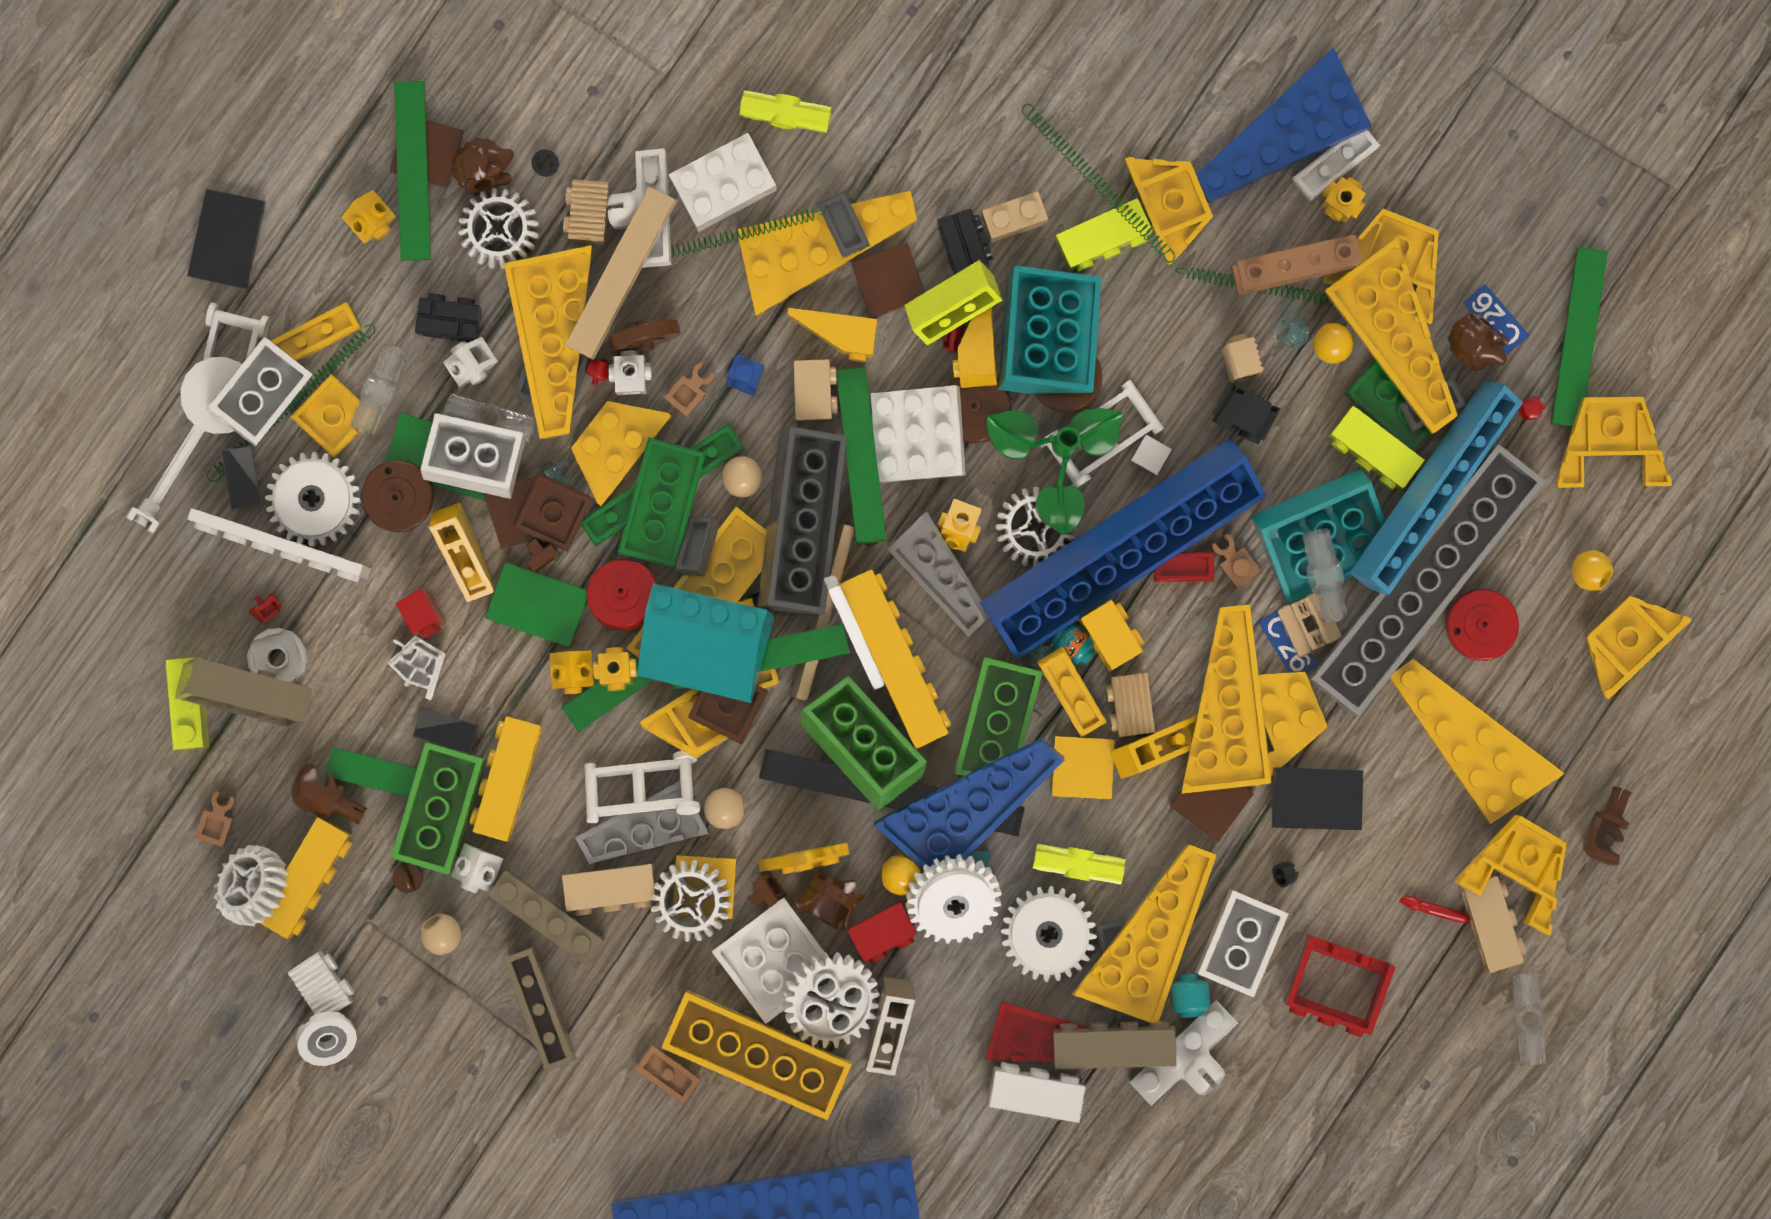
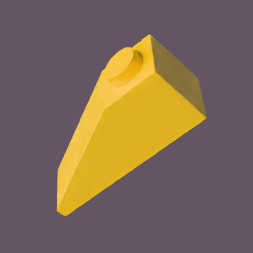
M992 307L971 319L958 347V359L953 360L954 378H960L961 388L997 385Z
M788 308V317L841 353L849 355V360L866 362L867 357L873 358L877 319Z
M460 502L433 512L429 529L466 601L469 602L493 593L495 589L473 527Z
M1197 715L1111 750L1110 753L1121 779L1141 773L1190 751Z

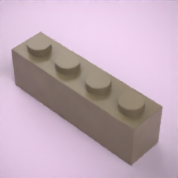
M509 869L503 872L488 893L489 897L584 965L590 962L605 941L604 937Z
M535 946L503 958L545 1072L575 1061L577 1057Z
M1168 1021L1150 1022V1027H1138V1022H1122L1120 1027L1108 1028V1023H1090V1028H1078V1024L1075 1023L1060 1024V1029H1054L1055 1069L1176 1066L1175 1026H1169Z

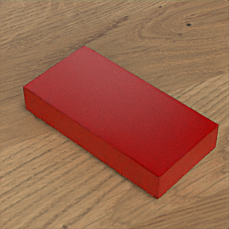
M1214 551L1179 553L1154 570V583L1214 582Z

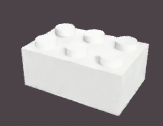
M748 133L669 174L671 182L698 232L777 191L776 184Z
M264 337L207 407V410L255 446L313 374Z
M435 413L421 466L423 480L511 499L525 445L524 434L518 431Z
M1229 889L1195 972L1254 997L1288 913Z
M1001 1062V1067L994 1066L988 1104L989 1107L1079 1123L1085 1085L1082 1081H1079L1078 1075L1060 1073V1077L1050 1076L1049 1070L1031 1067L1030 1072L1020 1071V1067L1017 1064Z

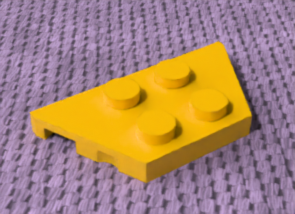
M1128 157L1124 160L1152 229L1156 232L1155 236H1159L1157 241L1159 243L1163 240L1159 246L1162 248L1164 244H1167L1162 249V253L1171 248L1175 253L1176 260L1213 218L1193 166L1189 161L1172 162L1162 159L1145 160ZM1169 251L1164 254V258L1172 261L1174 254ZM1174 261L1171 262V263L1167 262V265L1169 266V265L1173 264Z
M607 401L571 447L597 503L601 507L643 455L648 437L655 439L672 416L669 413Z
M1628 596L1585 637L1603 697L1609 700L1692 620L1687 616L1676 614L1660 606Z
M691 689L640 721V725L644 730L695 759L728 739V737L688 718L701 692Z
M841 843L757 860L760 872L782 869L783 874L840 863L839 857L849 855L847 843Z

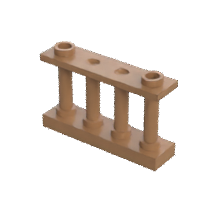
M1356 234L1238 260L1236 261L1237 265L1231 266L1237 295L1240 296L1355 269V265L1362 264Z

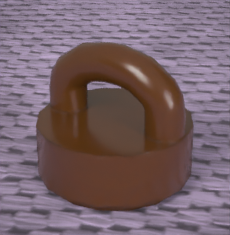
M410 863L398 866L392 877L395 887L405 893L414 892L419 889L424 879L420 867Z

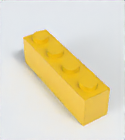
M506 716L505 722L499 721L495 738L499 739L496 750L491 749L487 761V767H490L491 770L488 779H482L478 795L482 796L479 808L474 807L470 819V824L474 825L472 832L506 842L511 840L543 726Z
M317 817L286 869V872L289 873L284 879L288 884L283 889V894L286 897L280 898L278 902L280 908L273 909V917H266L264 923L260 924L286 939L292 938L293 935L299 936L307 923V920L303 919L309 908L314 910L322 898V894L319 891L324 882L329 884L338 870L334 865L339 857L345 858L353 843L349 840L353 834L324 817Z

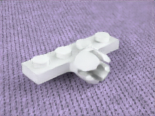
M665 148L635 151L636 189L628 193L612 194L608 198L607 206H611V209L607 211L608 219L615 230L627 229L648 187L669 196L667 152ZM670 217L666 221L642 268L672 265Z
M1216 1000L1210 1005L1208 1010L1204 1011V1016H1199L1175 1039L1176 1066L1145 1067L1129 1083L1151 1106L1181 1079L1185 1080L1199 1095L1211 1092L1213 1088L1203 1076L1207 1073L1219 1084L1225 1076V1071L1211 1056L1210 1051L1238 1022Z

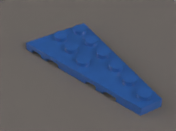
M1334 48L1196 174L1208 203L1371 129V123Z
M1042 737L876 820L874 826L923 870L925 864L930 867L934 865V859H937L939 862L944 861L946 855H949L950 859H956L957 855L961 854L962 860H965L1064 762V757Z

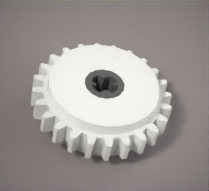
M312 452L311 459H308L305 453H300V461L297 462L293 457H290L289 462L291 465L289 467L280 464L279 467L283 472L280 475L275 473L271 475L277 481L275 485L267 484V487L273 493L272 495L265 496L266 500L272 502V506L266 508V511L275 513V516L270 521L273 524H281L277 529L279 533L288 531L286 539L291 541L297 536L298 544L303 545L307 539L310 547H315L316 540H319L322 546H327V538L330 537L334 542H337L338 537L336 534L338 532L344 535L348 534L345 529L346 524L355 525V522L350 518L352 514H360V511L355 509L354 506L355 504L362 503L360 498L355 497V493H358L361 489L358 486H352V483L357 478L354 475H346L350 470L348 466H344L341 469L338 468L341 460L336 458L330 463V455L326 453L322 459H319L317 452ZM312 492H315V495L320 497V502H315V507L307 502V497H312Z
M958 854L956 859H950L949 855H946L945 860L940 862L934 859V865L929 867L925 864L923 866L924 872L922 874L915 873L917 882H909L908 884L911 892H906L908 902L905 905L910 921L914 923L917 931H923L924 937L927 938L932 934L935 942H938L940 938H944L946 944H949L951 939H957L958 943L964 937L972 939L975 932L983 933L982 927L985 924H992L990 916H997L996 907L1001 906L999 898L1001 891L996 876L993 875L990 867H984L983 861L980 860L975 864L972 856H969L966 860H962L961 854Z
M1049 886L1047 893H1043L1041 887H1037V895L1034 896L1029 891H1026L1027 899L1025 901L1018 897L1016 898V902L1019 905L1016 909L1009 906L1008 910L1012 913L1011 918H1003V921L1009 924L1008 928L1001 929L1002 934L1008 935V939L1002 941V945L1010 946L1011 948L1005 953L1006 956L1016 957L1012 965L1016 967L1022 964L1021 973L1023 975L1029 970L1033 971L1032 979L1034 980L1037 979L1039 974H1043L1045 982H1048L1050 975H1054L1056 980L1060 981V973L1063 972L1068 977H1071L1070 969L1075 967L1080 971L1082 968L1078 962L1081 959L1089 961L1085 952L1086 950L1094 951L1095 948L1088 944L1089 939H1096L1097 936L1089 932L1090 928L1096 926L1095 922H1088L1086 919L1092 915L1091 911L1083 912L1081 909L1085 905L1084 901L1077 904L1074 903L1076 895L1072 893L1068 898L1065 897V889L1063 888L1060 889L1058 894H1055L1053 886ZM1049 926L1055 927L1053 932H1057L1056 938H1050L1048 942L1043 941L1044 936H1040L1041 930H1047Z

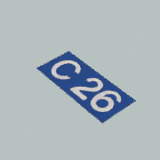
M1486 284L1463 302L1471 313L1483 316L1496 330L1510 339L1508 345H1502L1506 354H1509L1529 337V334Z
M1277 611L1258 622L1289 673H1307L1319 666L1312 653L1304 657L1297 656L1289 637L1286 635V630Z

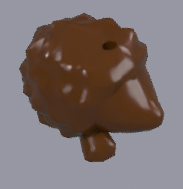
M477 137L473 141L466 142L463 148L458 149V154L452 158L453 177L459 186L475 196H479L480 192H485L495 185H509L512 181L511 175L502 172L510 165L514 157L513 150L503 149L490 139Z
M1467 314L1465 317L1457 320L1448 336L1450 351L1456 359L1463 361L1472 371L1483 370L1486 366L1493 364L1502 366L1506 363L1507 358L1502 345H1508L1510 339L1496 330L1494 326L1479 314Z

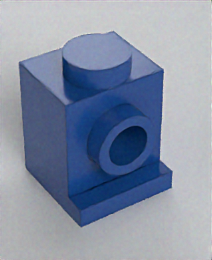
M736 354L727 375L728 382L726 386L754 396L765 371L764 365Z

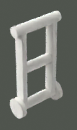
M211 302L205 321L206 326L211 328L203 360L213 356L220 323L253 331L247 358L258 345L259 339L267 336L270 317L263 315L261 320H256L218 310V304Z
M1131 380L1121 386L1124 390L1122 393L1100 408L1110 409L1128 396L1147 423V426L1120 445L1116 443L1109 453L1082 471H1079L1070 459L1065 471L1073 482L1070 486L1081 487L1092 479L1089 473L1148 432L1152 431L1156 435L1164 429ZM1058 429L1049 435L1056 436L1059 432ZM1052 443L1040 446L1042 448L1047 445L1059 464H1062L1063 459L1054 453Z
M678 751L673 754V760L596 768L594 763L585 764L587 822L597 823L599 822V817L667 809H676V813L681 815L698 813L700 811V804L693 800L691 764L695 763L697 758L695 759L683 751ZM680 769L681 798L646 802L644 773ZM632 774L634 803L598 807L597 778Z

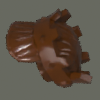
M816 869L808 890L796 900V906L833 928L846 931L849 927L851 912L855 911L864 895L860 892L854 895V892L857 891L855 880L842 881L830 875L821 878L822 871Z

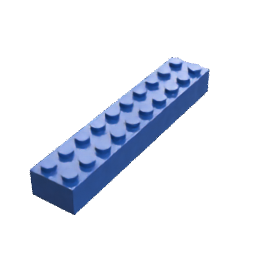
M1229 438L981 601L980 605L1013 657L1018 660L1266 497V494L1246 455Z
M910 1155L614 1200L611 1204L613 1219H920Z

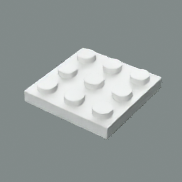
M953 385L870 393L880 483L966 475L960 386Z
M783 897L714 949L712 953L766 1024L784 1011L782 1004L788 1001L784 999L782 994L791 991L786 985V981H796L792 972L802 973L804 971L801 965L802 962L808 966L813 965L812 956H815L819 962L823 961L825 951Z

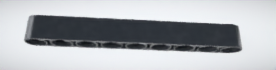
M765 749L759 778L871 803L837 765ZM914 783L884 807L900 809L940 788ZM1018 806L994 831L1019 837L1025 807Z

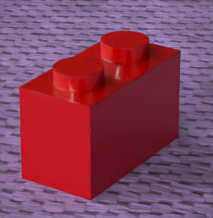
M421 588L395 603L412 635L422 636V638L426 637V639L442 631L440 625L446 623L430 592Z
M901 901L847 929L863 961L866 962L870 959L872 964L887 957L886 950L897 946L900 950L914 943L913 936L917 935Z

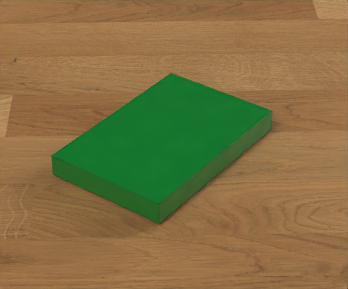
M1376 360L1344 393L1374 422L1412 451L1430 434L1426 426L1413 432L1410 431L1398 406L1406 400Z
M505 562L485 619L571 648L587 603V590Z

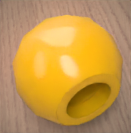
M1339 323L1325 324L1319 329L1312 340L1314 353L1319 360L1328 364H1337L1345 361L1352 353L1354 345L1353 336L1350 331Z
M1597 550L1582 552L1575 558L1571 566L1574 582L1580 588L1587 591L1603 589L1611 579L1614 571L1611 560L1604 553Z
M898 854L891 856L884 862L882 867L883 885L893 894L906 895V892H911L908 885L909 882H917L915 873L922 874V869L908 855Z

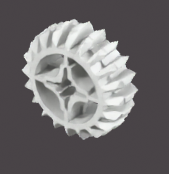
M492 188L491 198H488L485 192L482 191L480 192V197L483 201L478 203L476 199H470L471 204L475 207L473 210L468 207L463 208V212L469 216V219H459V223L467 226V228L459 230L458 234L461 237H469L461 244L464 248L473 246L469 250L468 255L472 258L479 254L477 262L480 265L489 258V268L494 269L496 260H499L500 267L505 269L504 263H506V259H510L511 262L517 261L515 256L518 254L523 259L528 257L523 251L524 247L534 250V244L529 242L528 239H538L539 234L530 231V229L539 227V222L536 220L529 221V219L536 215L534 209L525 211L530 205L527 199L518 204L520 200L519 193L515 192L511 199H509V190L504 188L501 197H498L496 188ZM494 206L512 208L509 213L506 212L501 216H495L487 209ZM481 216L486 221L487 228L482 234V238L477 241L475 227L478 218ZM521 216L523 224L522 234L519 240L516 241L511 235V227L516 223L515 220ZM489 219H492L495 223L498 222L500 226L502 222L505 223L503 229L509 238H505L503 234L499 235L498 232L496 235H493L495 229ZM497 241H502L510 249L494 252L485 249V247L491 246Z
M1039 487L1033 488V496L1030 497L1027 489H1022L1021 492L1024 498L1022 500L1016 494H1012L1011 499L1015 505L1012 506L1007 502H1004L1002 505L1004 509L1009 511L1008 515L1004 513H998L997 515L999 519L1005 520V524L996 525V530H1005V534L1000 535L997 540L998 542L1008 540L1009 544L1004 546L1002 550L1004 553L1008 552L1011 548L1015 550L1011 560L1015 561L1019 554L1024 556L1022 566H1026L1028 559L1032 558L1034 567L1039 564L1040 558L1045 560L1050 555L1056 553L1059 548L1065 547L1064 540L1069 542L1075 540V537L1072 535L1060 534L1056 544L1048 549L1045 539L1046 531L1051 528L1048 525H1045L1044 529L1040 530L1042 532L1040 535L1041 542L1035 531L1021 532L1027 530L1028 525H1032L1030 523L1033 519L1031 513L1038 524H1045L1038 516L1033 505L1039 495ZM1024 506L1027 523L1018 529L1011 530L1014 514ZM1026 536L1031 537L1035 541L1036 546H1038L1039 552L1022 548L1015 539Z
M248 845L244 849L238 848L237 854L229 855L228 863H222L224 869L221 874H217L220 879L219 883L215 884L214 887L218 892L213 898L218 902L216 908L222 912L226 919L238 925L255 926L256 923H264L266 917H273L274 908H280L278 902L280 898L286 897L283 894V889L288 884L284 879L289 873L285 871L286 863L280 859V856L264 846Z
M697 860L692 861L691 869H688L686 861H681V871H678L676 866L671 865L669 866L671 877L664 872L659 875L665 884L654 883V888L661 891V893L652 895L651 899L659 901L660 904L652 906L651 911L657 912L661 910L662 915L658 916L655 921L660 923L665 919L668 922L662 929L664 932L674 927L673 938L675 939L680 936L681 931L684 932V941L686 942L690 941L692 932H694L697 941L702 940V930H704L708 937H711L714 934L711 925L717 929L723 927L717 918L728 919L729 917L727 912L722 911V907L730 908L732 906V902L723 901V897L731 895V890L721 891L720 887L724 886L727 880L724 878L717 883L714 878L719 875L720 871L716 869L709 875L707 871L710 864L705 863L702 869L698 870ZM693 876L700 878L708 886L695 890L691 888L688 882H685L683 877ZM675 882L680 899L677 904L669 908L667 901L668 892ZM688 893L692 897L704 893L695 903L698 905L697 908H694L692 905L684 906L681 909L678 907L687 899L684 897L685 894ZM714 893V911L707 920L702 906L703 901ZM681 912H688L694 919H697L699 924H684L674 916Z

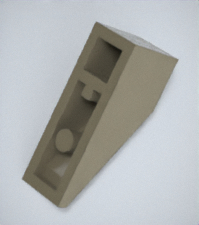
M883 976L879 991L880 996L877 998L878 1008L875 1009L876 1019H873L865 1070L867 1072L895 1076L915 1004L913 981Z

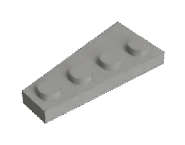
M925 512L888 548V551L969 637L988 617L980 605L982 600L931 517Z
M680 781L646 799V802L681 798ZM676 809L616 815L575 837L588 863L591 864L709 834V831L699 812L692 815H681L676 813Z

